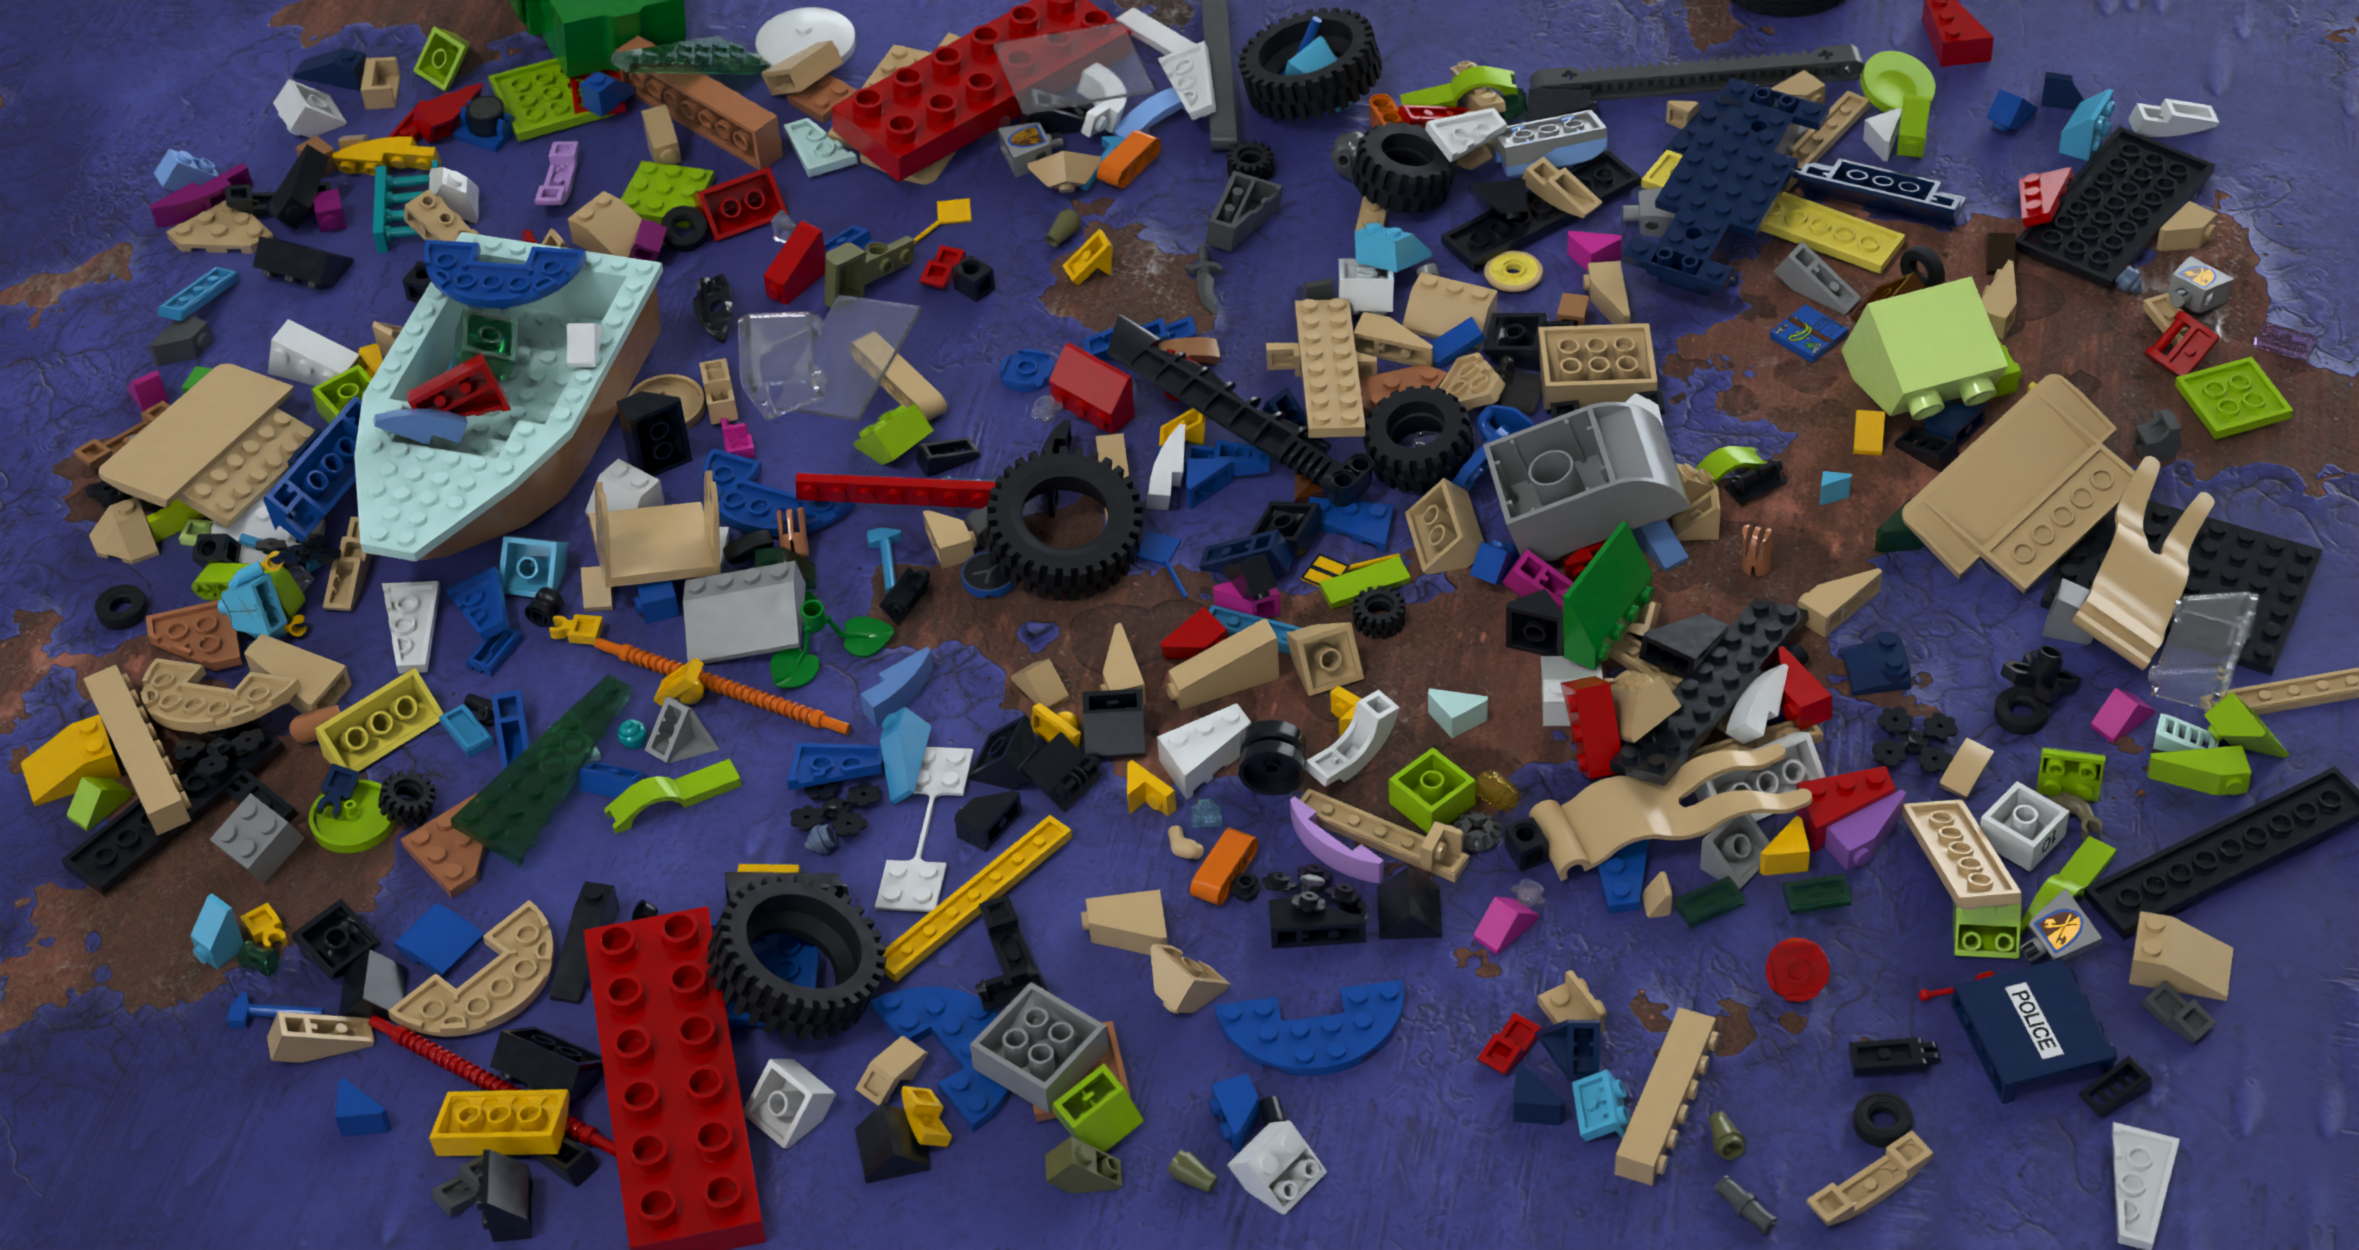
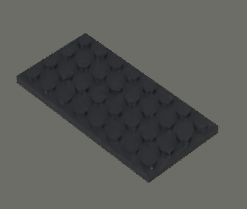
M2119 126L2075 174L2072 181L2066 184L2067 191L2065 194H2061L2059 198L2060 205L2052 221L2027 227L2016 239L2015 250L2110 290L2116 284L2115 279L2128 266H2132L2159 235L2160 228L2192 198L2214 173L2215 164Z

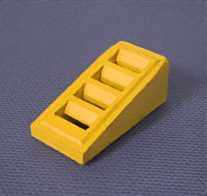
M377 343L360 347L358 350V354H360L359 365L371 378L374 377L383 362L381 350Z

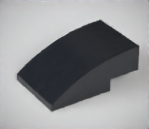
M1492 313L1483 352L1485 355L1503 363L1541 372L1538 327L1575 326V322L1547 321L1546 313Z

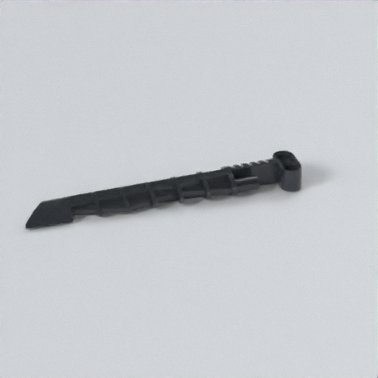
M1118 315L1107 352L1108 356L1248 442L1253 447L1269 455L1278 463L1286 464L1288 469H1295L1296 474H1303L1304 479H1311L1312 484H1320V488L1329 493L1330 502L1338 507L1351 505L1371 486L1373 459L1369 455L1356 453L1350 456L1343 464L1328 456V451L1332 447L1331 444L1321 438L1308 437L1307 425L1300 426L1285 420L1286 413L1283 411L1272 415L1257 409L1261 402L1260 397L1254 396L1245 402L1233 391L1236 386L1235 382L1230 381L1225 384L1208 366L1185 359L1186 353L1183 351L1175 355L1156 348L1162 340L1160 337L1124 315Z

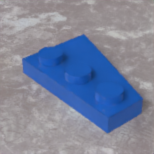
M1309 497L1308 503H1319L1321 507L1320 530L1334 535L1342 533L1351 536L1354 542L1362 545L1364 542L1376 545V550L1386 553L1394 515V504L1354 501L1349 506L1338 507L1332 504L1329 498Z
M496 566L445 590L483 640L509 629L502 577Z
M797 743L787 780L788 790L881 774L884 767L881 745Z
M1650 839L1631 843L1618 850L1605 862L1596 866L1608 914L1639 910Z

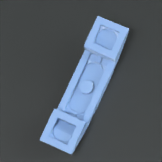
M1174 87L1163 90L1135 107L1117 125L1113 135L1127 138L1135 130L1149 134V127L1180 109L1187 110Z

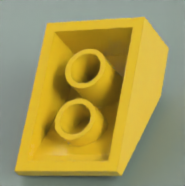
M100 714L70 724L21 762L35 807L76 793L82 777L112 778L113 780L122 777Z

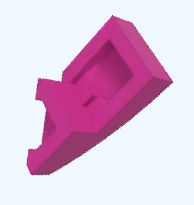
M720 418L726 452L745 458H754L755 452L752 435L748 434L747 424L733 425L729 424V419Z

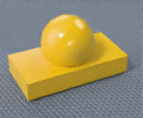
M693 658L662 679L653 701L662 707L666 696L673 699L677 697L680 702L686 705L698 703L704 693L703 684L698 679L704 663L698 658Z
M1042 703L1032 707L1031 726L1035 734L1049 743L1061 731L1079 750L1081 732H1079L1080 721L1074 713L1063 711L1055 714Z

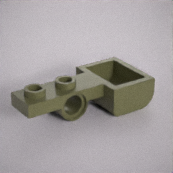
M905 236L888 245L881 242H872L865 246V251L853 243H845L828 251L825 256V305L834 311L864 297L866 284L912 263L914 239Z

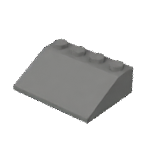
M796 561L685 580L683 610L687 661L698 658L701 662L707 664L801 647L803 621L800 608L805 601L806 583Z

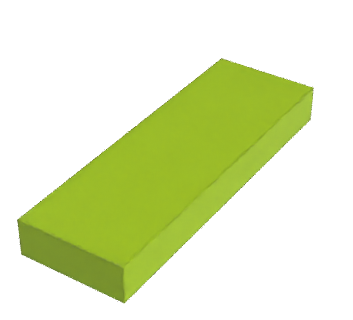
M1400 556L1322 581L1319 588L1332 610L1353 603L1354 598L1359 596L1360 591L1364 590L1367 593L1368 587L1372 586L1373 590H1377V586H1382V590H1386L1387 586L1395 589L1410 584L1411 576Z

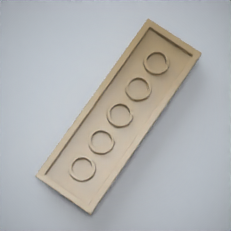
M1963 799L1902 805L1903 818L1958 909L1973 910L1977 907H2006L2009 904H2021L2022 892Z

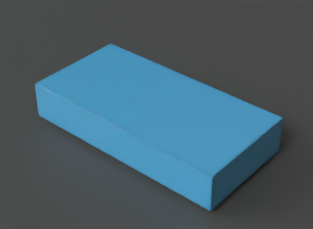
M465 704L439 717L442 727L468 758L495 745L493 737Z

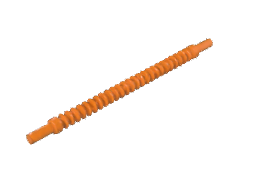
M599 637L594 644L596 649L616 655L621 661L631 662L633 665L638 663L639 667L645 666L647 670L652 668L653 672L659 671L661 675L666 673L668 676L684 665L682 662L677 664L675 660L670 661L669 658H663L661 655L656 656L653 652L648 653L647 650L641 651L640 648H635L627 643L620 645ZM701 670L698 676L705 690L709 688L711 692L716 691L719 695L723 693L725 697L731 696L733 700L738 698L740 702L745 700L746 704L752 703L754 707L759 706L762 710L767 708L768 712L774 710L775 714L781 713L783 717L788 716L791 720L796 718L797 722L803 720L804 724L810 723L812 727L817 729L824 727L845 735H849L851 732V724L828 717L824 711L818 709L814 711L812 707L807 708L804 704L799 707L797 702L792 704V701L789 699L785 701L783 697L777 698L775 694L770 696L768 692L763 694V691L760 689L756 691L754 687L749 688L746 684L741 686L739 682L734 684V681L731 679L727 681L725 677L720 678L717 674L713 676L711 672L705 673L704 670Z

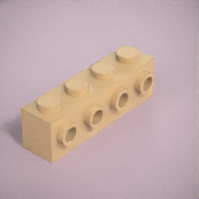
M430 189L405 204L404 221L425 241H456L461 232L479 235L476 230H471L464 223L462 217L449 209L445 201L440 196H436Z

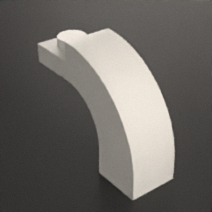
M1096 64L1082 73L1077 90L1078 95L1095 106L1087 112L1081 133L1087 137H1091L1104 129L1112 133L1120 123L1126 104V92L1120 81L1109 71Z
M1380 690L1357 702L1353 719L1344 734L1330 747L1306 760L1305 770L1325 787L1338 779L1346 782L1364 768L1380 750L1396 722L1400 707Z

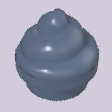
M2128 266L2115 279V282L2119 285L2117 288L2124 293H2141L2143 291L2141 286L2142 278L2140 277L2141 272L2137 268L2134 270L2131 266Z
M818 824L812 827L811 833L807 837L808 841L804 845L809 851L828 854L832 852L833 847L837 846V838L828 824L823 826Z

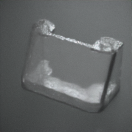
M811 311L749 313L738 318L740 380L744 391L767 421L825 397L824 385L827 384V379L824 372L816 368L813 358L812 337H820L821 330L824 329L822 319L818 314L815 315Z
M2245 591L2184 595L2182 600L2176 599L2172 611V616L2175 617L2158 665L2152 664L2147 681L2152 682L2150 695L2208 711L2225 698L2227 690L2231 687L2233 674L2245 640L2250 638L2260 595Z

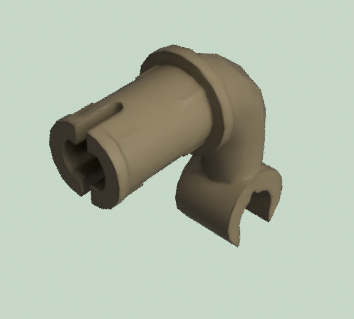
M2062 791L2060 795L2046 797L2067 809L2069 815L2074 814L2079 817L2082 822L2080 829L2082 840L2085 841L2087 839L2088 830L2096 832L2098 840H2100L2103 828L2102 822L2094 816L2090 805L2082 797L2066 793L2065 791Z

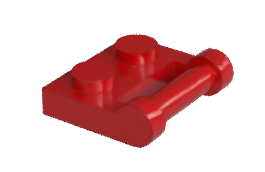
M2181 310L2174 316V322L2153 347L2149 346L2144 352V355L2150 361L2159 364L2176 377L2192 373L2220 340L2219 335ZM2183 327L2189 328L2167 356L2162 354Z

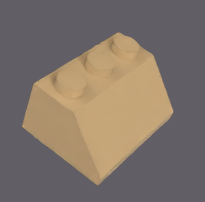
M1421 272L1411 289L1402 326L1414 334L1437 339L1472 317L1484 337H1486L1492 313H1498V290ZM1483 341L1472 348L1479 349Z
M1443 478L1405 512L1423 573L1426 575L1468 568L1475 561L1480 543L1484 542L1468 491Z
M1626 670L1614 679L1616 683L1611 686L1619 737L1625 741L1635 743L1681 707L1679 701L1660 676Z

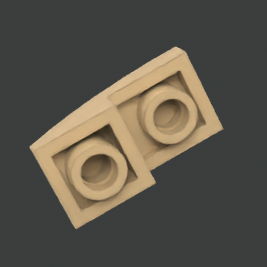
M1966 738L1941 778L1939 787L1967 800L1978 778L1980 779L1991 760L1994 751Z

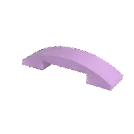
M578 141L552 143L549 153V170L544 186H539L535 205H563L568 200L576 175L579 153Z
M1295 796L1290 799L1293 827L1303 844L1318 859L1331 868L1359 880L1379 884L1384 880L1383 859L1362 844L1353 851L1317 826V812Z

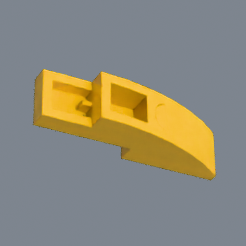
M413 137L373 139L346 147L333 153L332 157L339 172L346 174L365 173L371 176H375L376 166L386 165L389 174L390 167L404 169L405 167L418 168L427 171L432 169V160H438L439 167L442 162L435 147L417 146Z

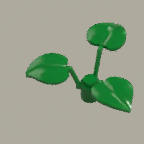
M805 590V601L800 608L805 633L804 647L802 651L798 648L777 651L770 662V672L774 685L778 688L794 689L808 684L816 677L819 671V659L815 655L807 654L809 651L810 633L820 632L826 624H829L840 638L845 639L844 646L848 653L863 658L873 656L881 651L894 636L895 630L881 620L860 616L849 619L844 626L845 632H842L832 621L831 616L825 615L824 606L813 593Z

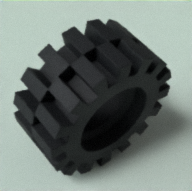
M1245 140L1243 145L1239 142L1236 143L1235 148L1231 147L1229 152H1227L1229 178L1232 172L1236 171L1268 181L1274 172V156L1269 145L1265 146L1264 142L1257 144V140H1252V143H1248V140Z
M1371 586L1367 588V593L1364 590L1360 591L1359 596L1354 598L1353 623L1356 626V630L1358 632L1363 631V636L1365 637L1371 634L1372 639L1376 640L1377 635H1381L1382 639H1387V634H1390L1391 637L1396 636V631L1401 632L1406 623V603L1403 595L1400 596V592L1397 590L1392 593V588L1388 586L1386 590H1382V586H1377V590H1373ZM1375 610H1384L1388 613L1383 615H1375L1370 612Z
M399 770L397 776L394 773L389 774V777L383 780L379 795L378 808H381V814L383 816L387 814V820L390 822L396 819V825L401 826L402 821L406 822V827L411 826L412 821L417 826L421 824L422 820H428L436 797L434 784L430 785L431 780L428 777L422 780L423 774L418 772L417 776H414L412 770H408L407 774H404L403 770ZM409 795L417 801L408 802L401 800L397 796Z

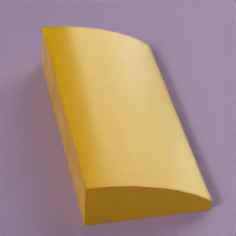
M569 1090L447 1092L429 1137L436 1156H482L483 1150L488 1149L502 1155L558 1154L567 1122L570 1099Z

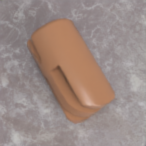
M804 507L798 508L800 533L797 532L793 509L786 510L788 534H785L782 510L776 511L781 559L787 562L794 561L795 548L796 555H799V560H805L809 557Z
M1751 525L1743 527L1742 569L1747 575L1751 576L1752 566L1755 567L1756 577L1764 576L1771 570L1772 529L1767 528L1763 538V527L1756 526L1751 539Z
M333 705L296 716L291 721L289 727L291 736L300 743L317 741L315 728L339 714V706Z

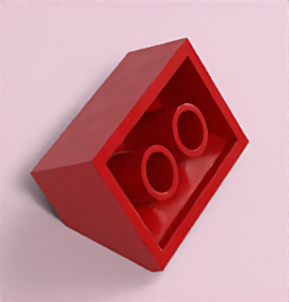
M770 166L703 189L692 196L697 210L701 211L706 218L708 231L715 242L788 216Z
M1068 342L1064 346L1049 379L1051 401L1071 411L1077 417L1089 421L1097 428L1103 429L1110 434H1115L1135 417L1131 376Z

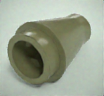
M1071 209L1060 211L1049 233L1045 236L1046 241L1051 246L1057 247L1080 229V224L1082 223L1080 216Z
M1716 1112L1712 1114L1708 1122L1711 1127L1715 1153L1725 1160L1738 1158L1745 1150V1137L1728 1119L1726 1113Z
M1182 1149L1178 1151L1168 1167V1172L1173 1175L1174 1180L1201 1189L1208 1194L1213 1190L1219 1179L1191 1151L1185 1152Z

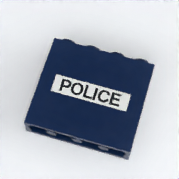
M2063 958L1954 985L1951 1006L2002 1104L2014 1102L2017 1085L2099 1065L2100 1069H2103L2106 1073L2117 1062V1052L2114 1045L2108 1043L2104 1036L2101 1021L2098 1018L2095 1019L2090 1010L2088 997L2080 992L2075 973L2067 968Z

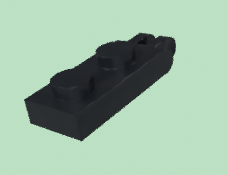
M1919 1037L1849 1042L1848 1052L1853 1076L1919 1072L1927 1070L1929 1065H1937L1941 1062L1940 1054L1937 1053V1043L1923 1042V1039Z

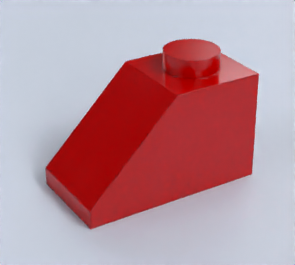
M1203 606L1160 642L1162 656L1165 659L1188 660L1227 639V629Z

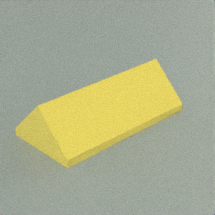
M414 667L315 728V732L323 757L330 764L333 763L359 772L438 723L439 717L444 713Z

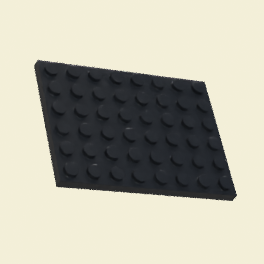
M2148 500L2143 519V531L2148 541V547L2153 553L2160 555L2164 541L2185 510ZM2116 508L2058 562L2041 598L2040 607L2050 609L2062 578L2090 590L2115 534ZM2206 517L2191 545L2188 554V580L2167 625L2162 643L2272 676L2321 559L2322 549Z

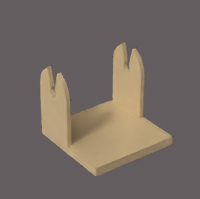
M712 470L706 471L704 474V510L701 502L608 511L606 494L603 493L602 482L595 483V513H588V518L606 588L720 574L719 503L716 481L713 482Z

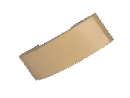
M1910 1131L1887 1146L1885 1156L1839 1186L1832 1182L1808 1198L1807 1204L1827 1226L1844 1222L1865 1212L1897 1191L1931 1160L1934 1153L1913 1131Z

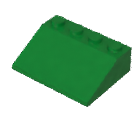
M1622 521L1563 596L1564 658L1596 670L1602 661H1606L1609 658L1613 646L1616 642L1622 641L1626 629L1631 623H1635L1638 620L1642 608L1645 604H1650L1655 595L1653 573L1627 522Z

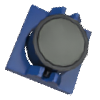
M488 95L475 98L472 101L468 100L467 107H461V125L453 132L454 139L497 153L514 135L512 122L515 118L511 114L506 113L504 103L498 97Z

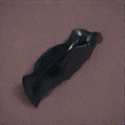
M721 273L715 277H704L697 281V295L693 300V308L701 326L718 342L725 344L733 316V295L729 282L724 274ZM723 303L720 310L712 312L714 306Z

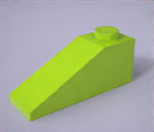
M2242 745L2150 753L2147 770L2149 779L2216 796L2247 793L2252 773Z

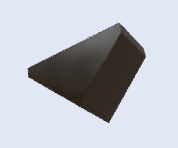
M1988 232L1985 235L1986 275H1995L1996 271L2002 269L2008 260L2013 261L2015 268L2016 233Z

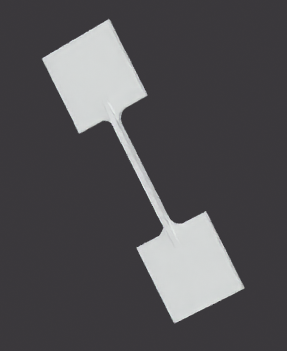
M926 747L913 793L924 794L929 797L915 857L908 861L886 860L875 904L876 910L931 912L937 907L947 864L925 862L921 858L935 800L942 795H964L974 749Z

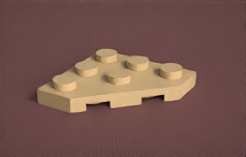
M226 200L166 231L168 239L181 252H192L193 248H206V252L227 253L229 249H241L242 253L253 254L256 252L259 236L274 239L273 234L252 214L227 207Z
M1477 352L1457 357L1439 388L1446 390V395L1452 393L1458 398V401L1464 404L1466 411H1470L1475 407L1496 403L1505 387V383L1489 363L1483 359L1481 354Z

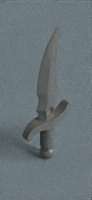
M1201 244L1197 248L1198 263L1195 265L1186 263L1184 267L1188 273L1197 274L1195 279L1198 281L1197 292L1200 300L1209 311L1218 315L1214 300L1213 286L1215 279L1212 277L1211 272L1222 274L1223 268L1220 264L1209 261L1208 248L1206 245Z

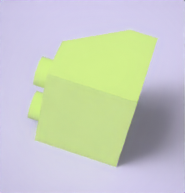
M1972 276L1868 303L1841 349L1852 379L1889 416L1910 411L1913 420L1931 417L1944 409L1945 405L1943 402L1962 397L1965 406H1973L1988 401L1996 395L1995 386L2008 368V363Z

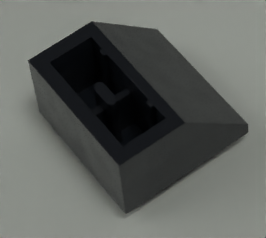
M1142 688L1083 692L1085 756L1091 757L1096 755L1100 760L1146 757Z
M483 1150V1163L477 1166L478 1181L482 1184V1190L476 1192V1203L478 1211L483 1210L482 1223L484 1230H489L492 1242L532 1239L534 1183L529 1166L493 1150Z

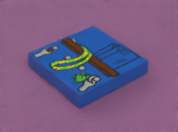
M1806 304L1770 331L1771 340L1811 363L1817 361L1848 336V328Z

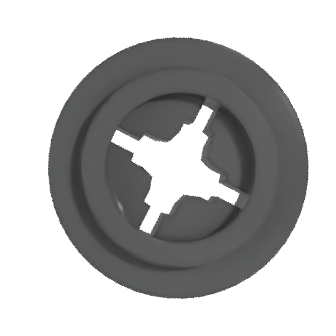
M1471 810L1468 815L1460 814L1459 820L1455 821L1453 827L1464 832L1463 848L1472 851L1490 849L1500 841L1502 836V825L1497 821L1496 815L1489 816L1485 810L1481 813H1475ZM1472 826H1474V827H1476V828H1479V827L1482 826V827H1483V831H1480V830H1474V831H1472Z

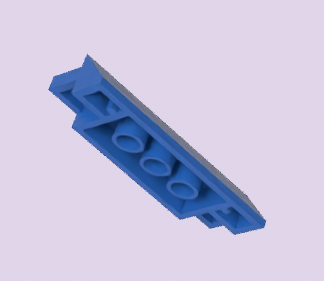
M357 396L351 399L263 498L274 529L276 530L281 526L301 543L356 482L354 455L362 400Z

